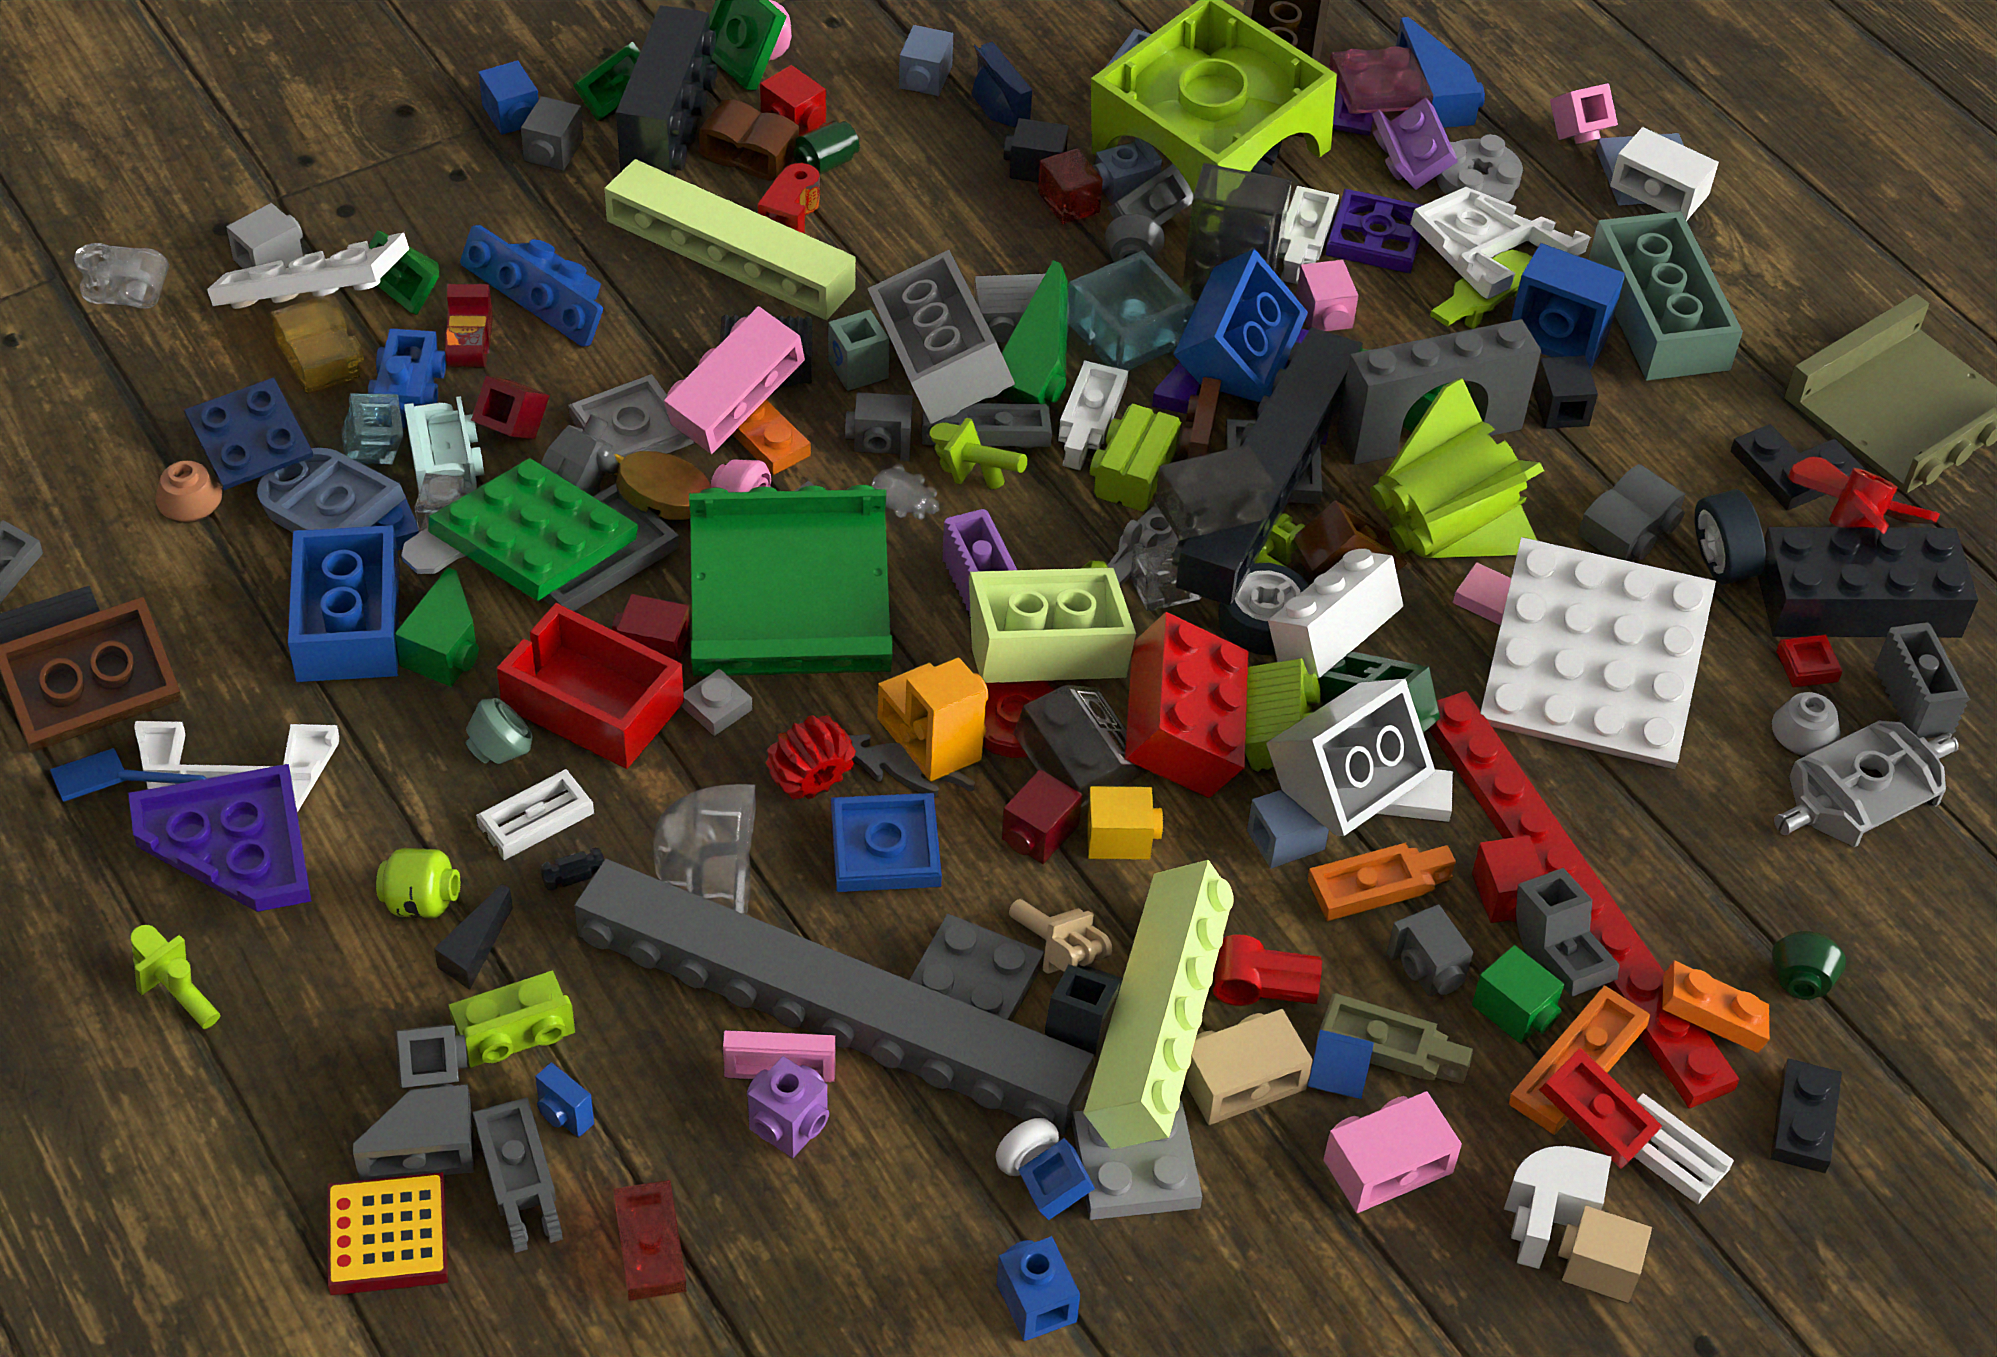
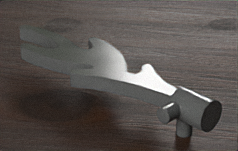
M869 734L848 735L852 740V746L856 750L852 760L867 771L877 782L882 781V769H885L893 778L919 793H934V798L938 796V786L924 779L926 778L900 743H886L863 748L870 745L871 736ZM955 771L938 778L939 780L959 785L967 791L974 790L975 782L960 772Z

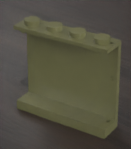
M1918 294L1909 297L1794 367L1784 397L1905 494L1923 483L1925 485L1931 484L1939 477L1943 470L1953 464L1956 466L1961 465L1970 457L1973 451L1983 445L1991 446L1997 441V387L1920 330L1930 303Z

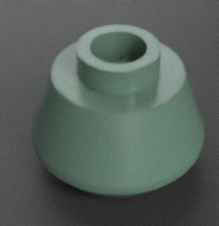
M498 698L482 699L478 703L466 727L467 734L470 737L466 740V745L480 761L488 763L492 760L497 764H501L527 754L530 751L533 738L532 733L523 719L509 705Z

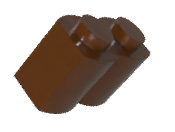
M724 99L699 129V153L717 164L729 167L738 166L750 175L765 180H775L794 156L793 151L796 148V139L799 137V126L784 116L774 113H760L744 102Z

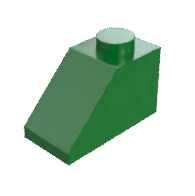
M447 568L396 631L395 640L401 667L450 687L453 686L463 671H469L473 667L478 656L479 647L476 644L473 620L457 571Z

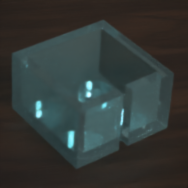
M1140 251L1069 282L1068 324L1088 345L1095 343V353L1108 366L1128 371L1175 350L1195 309V302L1144 251Z

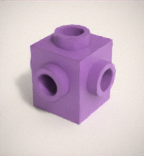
M782 1056L769 1071L766 1069L760 1071L748 1088L749 1129L792 1158L798 1154L810 1139H813L821 1132L828 1120L827 1084L814 1069L806 1065L798 1066L785 1056Z

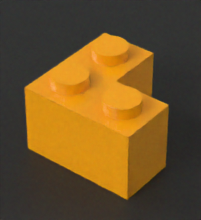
M959 657L936 667L931 663H927L878 683L877 719L895 741L902 745L925 777L932 782L982 760L983 737L986 735L984 718L985 704L988 700V689L982 677L977 673H972Z

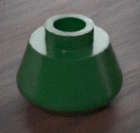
M1798 931L1780 939L1772 949V961L1780 985L1793 997L1801 1000H1812L1826 995L1840 978L1846 967V957L1840 947L1831 938L1817 932Z

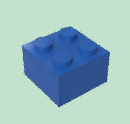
M1540 243L1522 273L1511 321L1520 319L1524 321L1540 347L1542 354L1550 357L1585 355L1591 370L1608 340L1625 273Z

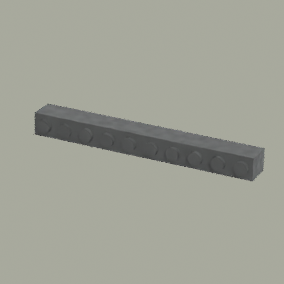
M605 859L574 905L578 936L595 948H608L630 957L636 964L644 968H657L674 975L690 987L706 988L725 996L730 1002L739 1007H752L774 1016L785 1026L791 1028L801 1027L818 1035H835V1046L852 1048L873 1057L874 1060L885 1067L901 1068L922 1077L934 1087L941 1089L949 1088L967 1095L985 1108H998L1023 1118L1024 1121L1033 1118H1045L1056 1126L1059 1134L1065 1135L1072 1121L1073 1111L1078 1110L1091 1084L1094 1054L609 859Z

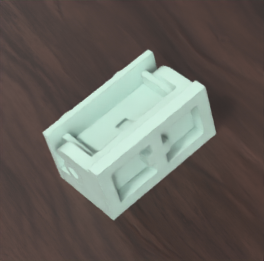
M461 396L456 397L458 408L456 411H453L452 405L447 403L414 406V403L404 404L421 504L459 499L477 489L475 476L484 475L480 447H470V443L478 442L476 425L474 421H471L473 414L464 415Z

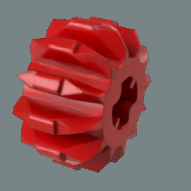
M811 715L803 723L796 724L794 722L792 728L787 732L779 733V741L770 745L767 749L769 757L766 765L770 770V776L776 785L780 786L785 793H788L793 800L801 799L804 796L807 799H812L820 791L825 790L828 792L831 785L843 780V773L851 770L854 765L852 759L856 753L852 746L851 738L829 715L820 716L819 718Z

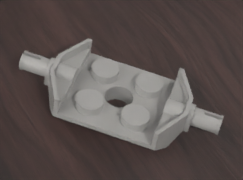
M1879 720L1795 761L1789 778L1797 806L1774 817L1777 830L1781 829L1780 833L1782 835H1788L1804 825H1812L1813 828L1856 847L1859 845L1863 833L1933 799L1932 804L1935 807L1940 804L1946 791L1944 766L1939 759L1958 750L1957 739L1955 737L1950 739L1952 734L1945 732L1928 742L1924 737L1919 739L1901 722ZM1860 767L1870 770L1876 769L1883 777L1873 778L1868 776Z

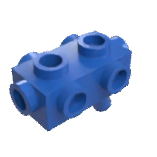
M389 329L385 347H379L377 351V380L371 379L368 386L369 407L376 408L377 420L385 421L388 425L395 428H406L407 421L404 404L414 403V406L438 403V385L434 383V379H443L445 376L446 354L445 351H438L436 331Z

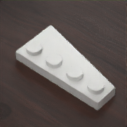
M404 232L388 236V242L384 246L369 249L367 241L348 245L347 250L340 251L328 259H325L323 251L306 254L289 263V268H285L283 261L280 260L228 272L211 285L207 291L213 306L231 304L232 308L238 309L250 306L259 299L271 298L272 302L275 303L288 301L298 296L299 293L312 292L313 296L318 297L337 291L339 287L352 285L354 290H365L378 285L381 282L380 278L409 250V246Z

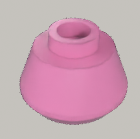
M733 459L727 465L721 464L716 469L710 487L722 488L728 492H749L756 487H770L771 474L766 464L762 461Z

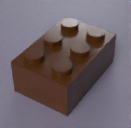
M144 596L0 645V676L30 753L178 702L180 698V689Z

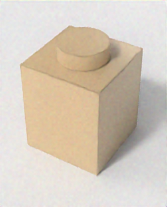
M1585 1205L1578 1226L1567 1223L1557 1256L1568 1259L1562 1281L1629 1303L1641 1274L1652 1227Z

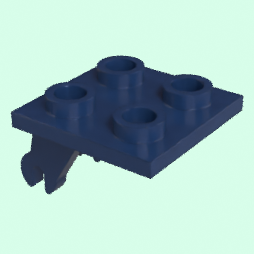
M274 377L184 409L185 416L223 490L313 457V451Z

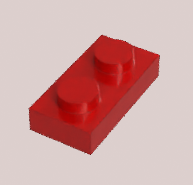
M1581 1048L1539 1089L1607 1156H1611V1160L1620 1169L1663 1127Z

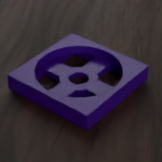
M1344 189L1327 243L1326 255L1411 274L1421 234L1410 223L1414 210L1423 205ZM1365 211H1373L1371 213L1366 214L1365 216L1356 214ZM1391 215L1398 217L1407 225L1396 223ZM1380 224L1386 230L1384 232H1375L1370 229V226ZM1342 228L1362 232L1366 237L1364 244L1344 240L1341 235ZM1389 239L1409 242L1408 248L1402 252L1381 247L1383 241Z

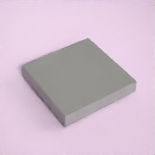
M652 374L569 404V416L578 428L584 429L591 414L607 421L608 424L600 439L613 445V454L621 455L624 458L629 454L639 451H657L667 454L694 444L693 440L670 424L664 403L667 394Z

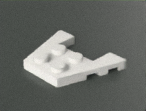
M1468 187L1459 189L1416 208L1410 223L1486 299L1510 289L1515 276L1513 271L1493 260L1492 257L1526 241L1531 242L1539 247L1540 243L1578 256L1586 252L1591 238L1579 231H1575L1574 236L1571 237L1553 230L1556 222L1544 217L1530 221L1515 215L1516 206Z
M135 722L134 728L140 749L143 771L203 775L208 779L273 767L179 765L186 735L182 722ZM290 725L284 764H289L297 812L339 744L337 725ZM146 782L148 789L175 785L171 783Z

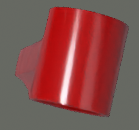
M1247 935L1226 936L1223 938L1215 964L1214 995L1223 1003L1233 1006L1250 1005L1258 1001L1260 997L1317 1004L1322 974L1321 956L1266 950L1263 944L1254 937Z

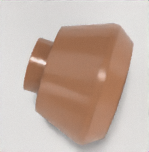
M179 461L167 467L161 475L155 494L158 510L164 516L184 523L196 522L206 518L218 507L222 499V489L219 482L202 464L194 461Z

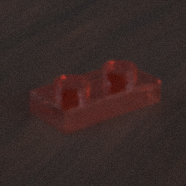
M667 1180L613 1189L628 1300L632 1301L687 1292L671 1181Z

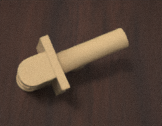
M1022 899L1016 900L1010 907L1009 915L1011 918L1046 940L1043 971L1047 974L1058 970L1065 972L1068 964L1076 967L1077 964L1085 966L1091 964L1095 958L1103 960L1110 957L1112 953V944L1109 937L1092 926L1094 914L1090 911L1083 912L1077 908L1049 917Z

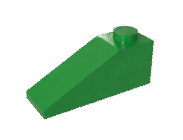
M1052 261L1002 352V356L1015 384L1002 390L998 395L1019 404H1046L1050 406L1051 402L1056 403L1060 399L1066 386L1068 281L1059 262Z

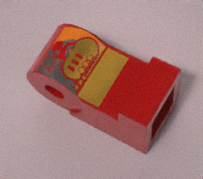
M795 163L787 166L759 201L758 214L805 234V216L814 212L819 206V171L814 166L805 163Z

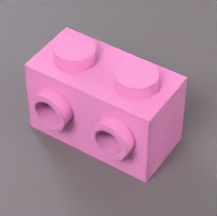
M1426 1091L1409 1099L1405 1096L1397 1097L1375 1113L1362 1118L1352 1116L1339 1122L1330 1131L1323 1160L1355 1212L1360 1213L1452 1174L1462 1143Z

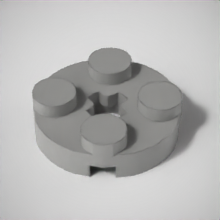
M1489 134L1481 139H1464L1450 142L1458 162L1436 176L1439 187L1446 195L1468 187L1506 203L1514 197L1515 190L1520 185L1523 166L1518 156L1505 147V141L1501 137Z

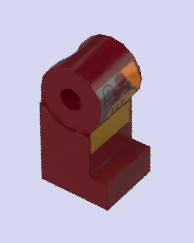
M448 284V317L445 333L448 368H485L487 354H489L493 321L489 284Z

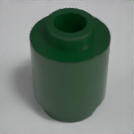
M832 121L799 136L796 139V148L793 151L796 163L814 166L819 171V175L851 161L853 154L858 153L860 143L854 128L848 122L842 121L838 123Z

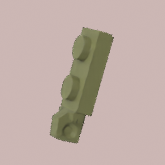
M1337 993L1332 994L1320 1030L1374 1042L1370 1059L1371 1064L1420 1079L1422 1077L1427 1080H1435V1077L1463 1084L1472 1059L1473 1049L1447 1041L1448 1036L1436 1030V1023Z

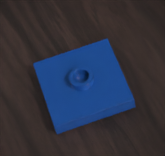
M934 793L831 798L837 892L941 887L942 873Z

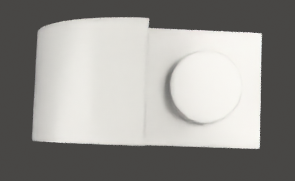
M1554 1146L1536 1151L1521 1163L1514 1176L1504 1210L1516 1212L1511 1239L1521 1241L1517 1263L1539 1269L1549 1243L1553 1222L1565 1226L1567 1223L1578 1226L1585 1205L1598 1210L1602 1209L1611 1156L1570 1146Z

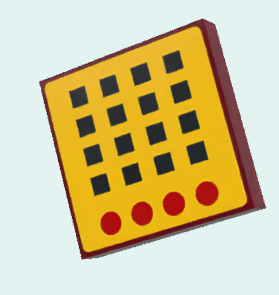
M443 1172L328 1184V1288L330 1295L448 1283L446 1196Z

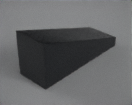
M501 884L434 948L437 968L469 990L513 908L509 887Z

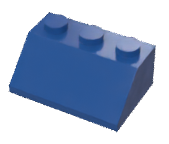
M1254 248L1213 268L1173 355L1200 385L1202 384L1203 377L1221 380L1220 392L1261 402L1264 395L1271 397L1277 372L1280 368H1285L1291 349L1297 340L1308 311Z

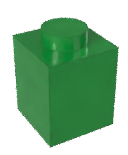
M1514 945L1480 975L1472 1006L1519 1044H1522L1534 1032L1538 1031L1543 1034L1557 1021L1562 1011L1558 1003L1564 983Z

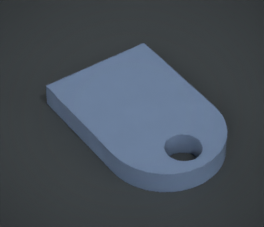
M311 448L313 451L312 458L262 476L257 488L258 498L268 518L291 532L296 530L369 527L406 498L398 482L336 450L328 448Z

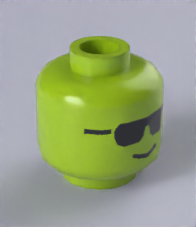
M401 848L394 851L388 860L380 864L376 879L377 896L379 901L385 903L388 910L395 916L437 918L445 912L450 901H455L458 898L460 874L457 869H452L448 856L441 850Z

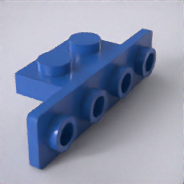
M473 225L470 229L460 264L580 346H590L603 312V307L594 301L597 298L601 283L587 275V269L584 266L565 260L554 253L555 248L549 243L532 239L529 243L508 244L483 226Z

